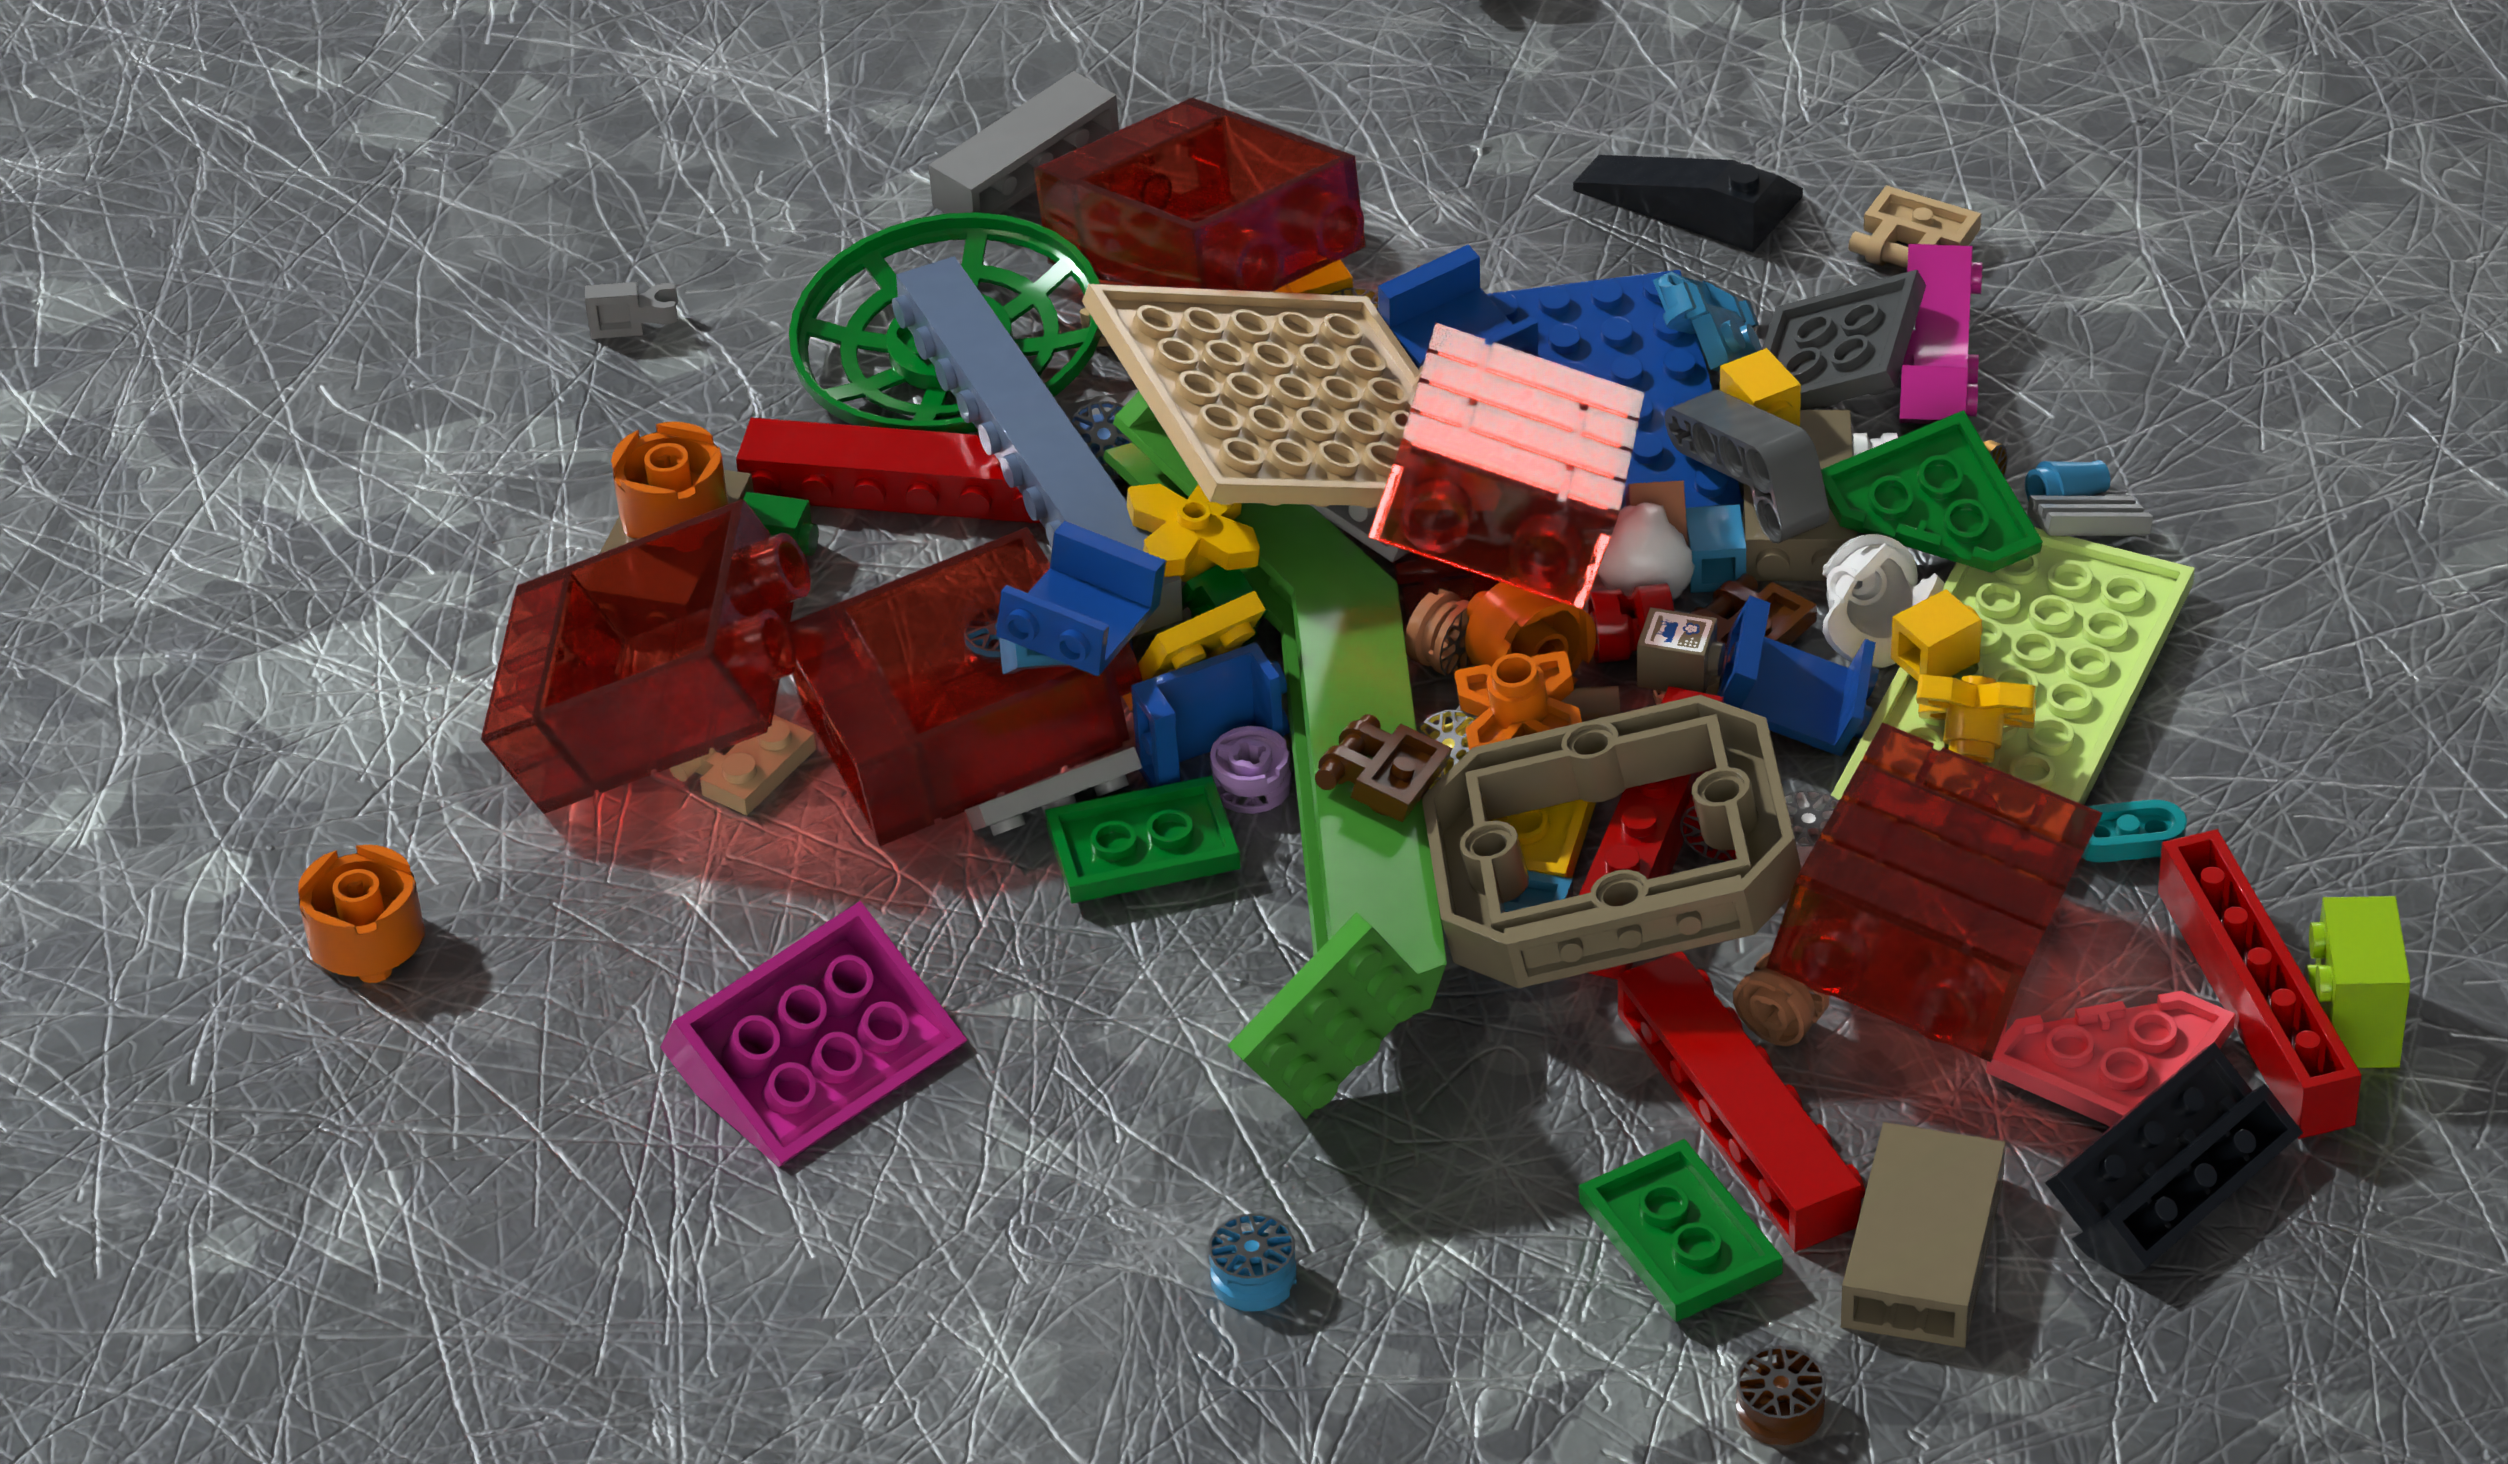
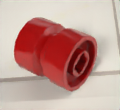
M1668 583L1635 587L1631 596H1626L1621 589L1588 593L1587 611L1592 617L1596 628V645L1593 653L1596 664L1629 660L1632 652L1637 651V644L1650 608L1675 611Z

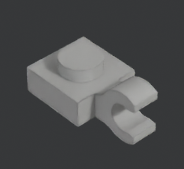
M637 282L585 286V304L591 339L642 336L643 323L671 324L678 321L676 284H657L642 294H639Z

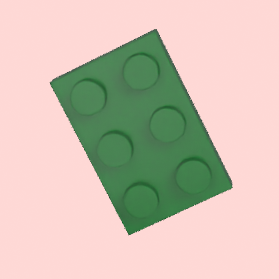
M1213 776L1045 809L1046 827L1071 904L1241 869L1240 852Z
M1685 1138L1579 1185L1580 1204L1675 1322L1783 1274V1257Z

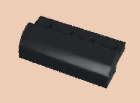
M2214 1042L2184 1064L2045 1181V1184L2080 1227L2081 1231L2072 1240L2088 1257L2113 1272L2136 1274L2150 1266L2297 1139L2303 1131L2266 1084L2252 1091Z

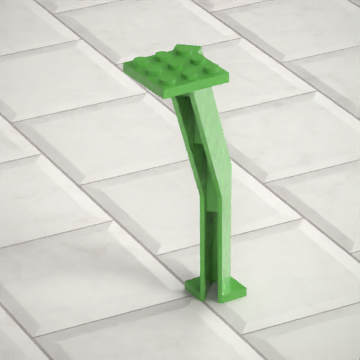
M1138 391L1115 415L1113 425L1127 436L1132 443L1105 450L1103 460L1128 488L1130 486L1160 483L1188 499L1198 483ZM1242 503L1241 514L1234 521L1254 528L1260 545V553L1257 567L1240 570L1268 610L1264 617L1281 634L1314 956L1227 1046L1297 1112L1307 1119L1314 1110L1324 1107L1334 1098L1338 1091V1085L1357 1066L1363 1065L1373 1058L1380 1047L1381 1041L1399 1022H1404L1413 1015L1431 1008L1447 961L1422 798L1402 823L1390 816L1378 814L1369 806L1350 798L1354 783L1350 781L1337 784L1332 790H1323L1315 782V774L1319 770L1318 765L1321 757L1328 748L1339 745L1341 732L1350 722L1359 720L1363 715L1370 714L1375 716L1380 721V729L1390 734L1396 730L1400 723L1416 730L1397 581L1311 505L1281 504L1279 506H1271L1264 503Z

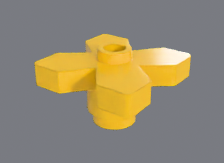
M1160 483L1130 486L1128 488L1126 507L1132 525L1152 533L1144 539L1143 551L1166 560L1164 577L1180 576L1181 581L1187 582L1216 566V564L1225 570L1258 566L1260 545L1254 528L1234 521L1241 514L1242 503L1223 505L1209 502L1199 484L1188 499Z
M1918 675L1916 701L1919 704V717L1945 720L1943 742L1949 745L1948 757L1951 759L1972 763L1994 762L1995 750L2000 749L2002 746L2003 726L2032 729L2035 724V685L1996 682L1993 678L1974 675L1962 676L1961 680L1954 677Z

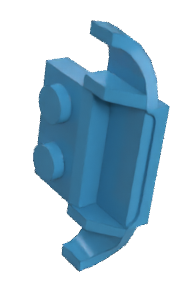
M1672 271L1653 280L1665 310L1663 319L1669 329L1689 334L1696 333L1710 370L1720 372L1721 365L1762 350L1758 336L1753 329L1759 323L1750 301L1738 302L1737 297L1706 281L1700 282L1682 277Z

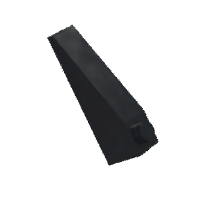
M1598 155L1573 182V191L1752 253L1803 197V188L1779 175L1756 168L1750 164L1723 159Z

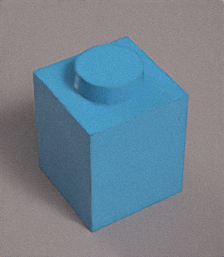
M1740 504L1686 508L1688 547L1692 550V562L1695 566L1689 583L1690 592H1714L1726 581H1735L1742 574L1746 573L1747 548Z

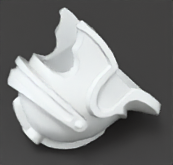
M1867 534L1852 538L1842 544L1834 552L1827 564L1823 566L1822 574L1827 578L1826 596L1829 612L1823 620L1822 632L1828 644L1850 662L1854 659L1865 639L1876 642L1872 666L1879 669L1886 668L1896 663L1891 659L1892 616L1941 592L1945 583L1934 573L1928 579L1923 578L1917 584V566L1913 556L1904 545L1891 537Z

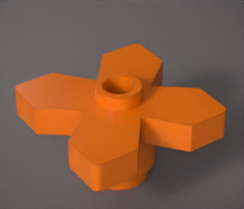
M1566 651L1535 655L1532 658L1525 654L1512 653L1497 659L1492 667L1486 664L1458 669L1454 673L1461 711L1478 717L1465 728L1469 751L1473 747L1582 722L1580 709L1562 702L1564 698L1574 691L1572 672Z

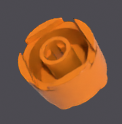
M685 422L656 424L657 432L642 437L639 435V430L627 435L616 446L611 459L619 516L624 533L628 537L640 538L650 542L674 543L682 549L695 548L701 545L705 540V534L713 530L723 520L728 509V495L720 447H717L713 442V436L706 429Z
M1528 571L1508 577L1489 591H1481L1475 594L1467 606L1466 614L1469 622L1465 633V649L1470 663L1474 667L1486 664L1492 667L1497 659L1512 653L1525 654L1532 658L1535 655L1566 651L1574 685L1578 680L1573 676L1574 672L1582 660L1589 664L1594 653L1596 628L1592 617L1579 604L1536 572Z
M357 845V853L339 858L337 850L314 861L305 870L298 885L299 906L310 956L315 963L333 973L359 977L366 983L381 982L391 975L393 968L404 963L415 953L425 936V927L414 876L410 865L401 854L383 846Z

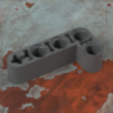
M1720 390L1710 391L1670 407L1665 411L1664 419L1667 433L1679 452L1751 487L1758 522L1770 541L1778 544L1828 522L1829 506L1818 454L1811 437L1804 429Z

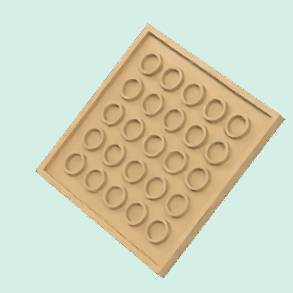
M1088 284L1082 300L1083 304L1209 502L1223 505L1233 503H1264L1271 506L1308 504L1318 507L1350 505L1365 508L1391 506L1455 508L1458 510L1496 508L1503 493L1502 489L1368 296Z

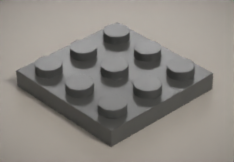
M1918 270L1799 300L1775 308L1762 350L1767 348L1801 384L1800 410H1808L1820 406L1831 407L1843 400L1867 394L1878 395L1896 387L1926 288V284Z

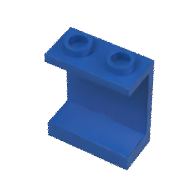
M1469 244L1378 286V312L1416 367L1447 402L1466 392H1472V380L1515 357L1525 367L1529 363L1538 360V321L1533 316H1530L1513 324L1480 288V257Z
M1064 521L1054 532L1050 568L1031 590L1026 593L1008 585L1001 590L996 636L1099 676L1160 606L1166 560Z
M1749 595L1729 631L1717 696L1724 697V703L1766 717L1768 728L1773 732L1842 757L1853 737L1862 738L1871 720L1873 708L1866 705V700L1872 694L1879 674V668L1872 666L1876 642L1865 639L1848 668L1765 637L1771 603Z
M1257 642L1131 685L1136 752L1142 768L1138 770L1150 788L1181 782L1179 762L1211 752L1213 743L1220 735L1234 728L1244 726L1265 727L1276 731L1283 738L1289 734V723L1282 708L1281 694L1287 692V683L1279 663L1275 660L1270 662Z

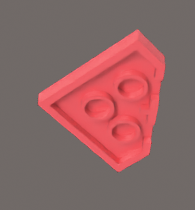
M2184 991L2159 994L2157 1003L2126 1008L2123 1001L2077 1008L2073 1018L2043 1022L2041 1015L2018 1018L1988 1054L1986 1073L2111 1127L2202 1049L2214 1042L2221 1048L2234 1031L2235 1013Z

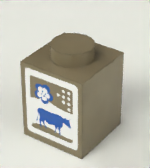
M1650 608L1637 644V687L1666 692L1668 686L1706 693L1711 675L1718 677L1721 675L1725 659V643L1717 642V618Z

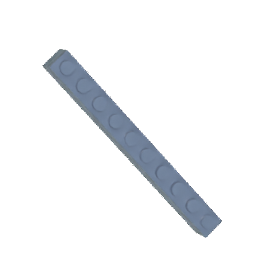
M953 256L896 274L898 297L892 299V307L899 326L902 329L908 327L914 337L915 346L920 357L923 360L930 359L935 367L940 386L944 391L951 390L957 400L958 409L963 420L966 423L973 422L978 430L985 452L988 455L994 454L1001 464L1003 476L1009 487H1017L1022 494L1025 508L1033 521L1040 520L1046 529L1047 539L1051 548L1053 546L1054 532L1064 521H1067L1143 551L1144 539L1150 535L1149 532L1132 525L1126 507V499L956 257ZM1180 576L1163 578L1160 606L1134 636L1183 620Z

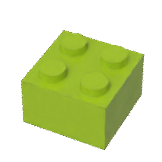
M2396 896L2323 897L2320 922H2310L2309 926L2311 958H2316L2315 964L2305 965L2304 977L2357 1068H2400L2411 982Z

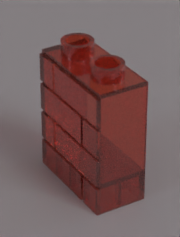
M1193 97L1034 168L1042 226L1057 232L1074 244L1091 263L1100 284L1272 292L1366 247L1364 215L1360 203L1355 155ZM1047 257V262L1049 264H1056V262Z
M1435 322L1402 417L1368 538L1584 610L1620 512L1645 393L1495 342L1492 343V346L1486 345L1483 338Z
M741 499L517 585L481 735L482 742L541 812L546 814L592 797L595 790L603 793L650 776L653 769L661 772L707 755L710 748L718 751L767 733L768 727L772 726L780 678L791 675L795 671L797 664L796 648L789 627L794 601L806 597L811 586L809 567L801 548L786 533L772 536L744 499Z
M1028 527L779 627L800 706L818 738L821 740L825 751L879 847L935 824L934 820L941 817L942 820H946L965 812V809L997 798V794L1004 791L1007 794L1060 772V768L1063 766H1067L1069 769L1123 746L1122 742L1130 739L1121 697L1131 693V685L1142 682V677L1129 642L1099 676L1070 665L1023 669L1014 674H1003L1001 657H986L977 654L965 643V632L967 633L997 622L1001 590L1006 585L1028 593L1049 570L1050 562ZM983 633L975 638L988 635V633ZM992 639L987 649H992L998 639Z
M1882 722L1863 760H1861L1847 785L1842 798L1837 803L1821 832L1820 838L1816 841L1799 872L1766 968L1799 981L1818 993L1837 997L1913 1029L1932 1041L1946 1043L1991 1062L2069 903L2102 812L1942 747L1941 751L1933 748L1934 743Z

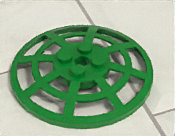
M979 212L947 213L917 218L887 227L859 240L837 254L816 273L802 291L793 310L789 328L790 352L793 366L802 386L814 401L833 416L852 425L962 434L978 432L973 422L966 423L962 417L937 420L938 417H951L961 414L957 404L944 405L948 392L951 390L944 391L936 376L935 367L930 359L923 360L920 357L915 346L914 337L908 327L902 329L896 318H894L889 325L887 334L864 331L872 319L886 306L891 304L893 298L898 297L896 273L884 258L924 244L948 240H965L961 266L977 289L980 282L1001 286L1019 294L1004 306L984 294L982 296L1024 356L1037 355L1031 366L1038 376L1048 366L1055 352L1080 347L1072 359L1056 375L1044 383L1053 397L1058 395L1081 373L1093 356L1102 332L1089 313V327L1059 334L1057 312L1048 295L1070 276L1079 284L1084 295L1088 284H1100L1091 263L1074 244L1057 232L1034 222L1007 215ZM987 240L1006 242L1029 248L1049 257L1056 264L1033 283L1028 278L1010 270L983 265ZM865 269L880 287V290L859 306L846 327L816 319L820 310L833 293L860 271ZM1032 308H1035L1043 322V337L1014 339L1011 323ZM810 336L841 345L842 367L850 383L822 389L817 384L809 362L808 345ZM858 349L888 353L892 368L866 378L858 364ZM904 382L916 388L926 390L921 404L897 400L882 393V391ZM865 397L870 402L886 410L914 417L912 420L885 418L860 411L843 402Z

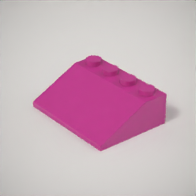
M859 901L674 1020L660 1048L701 1100L776 1166L781 1167L963 1046L967 1039L867 908Z

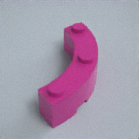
M1908 244L1907 272L1918 270L1926 284V288L1916 318L1915 330L1912 331L1902 365L1900 423L1931 424L1963 410L1967 416L1977 417L1979 354H1968L1970 296L1971 294H1981L1982 262H1972L1973 246Z

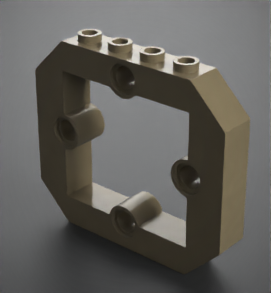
M1703 695L1473 747L1422 797L1440 916L1453 963L1518 989L1755 935L1805 882L1766 717ZM1712 769L1698 777L1692 786V796L1702 837L1705 843L1713 849L1723 851L1735 850L1737 859L1648 880L1637 871L1618 870L1605 874L1598 879L1592 886L1590 893L1505 912L1504 903L1517 898L1525 891L1529 884V875L1515 828L1507 822L1489 820L1580 799L1593 803L1604 802L1617 797L1627 788Z

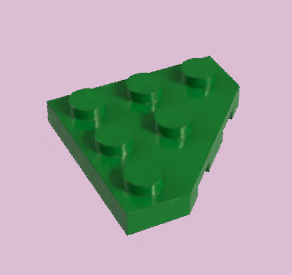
M1964 410L1821 469L1828 506L1841 527L1864 534L1888 536L1906 547L1990 573L2041 552L2043 543L2041 537Z

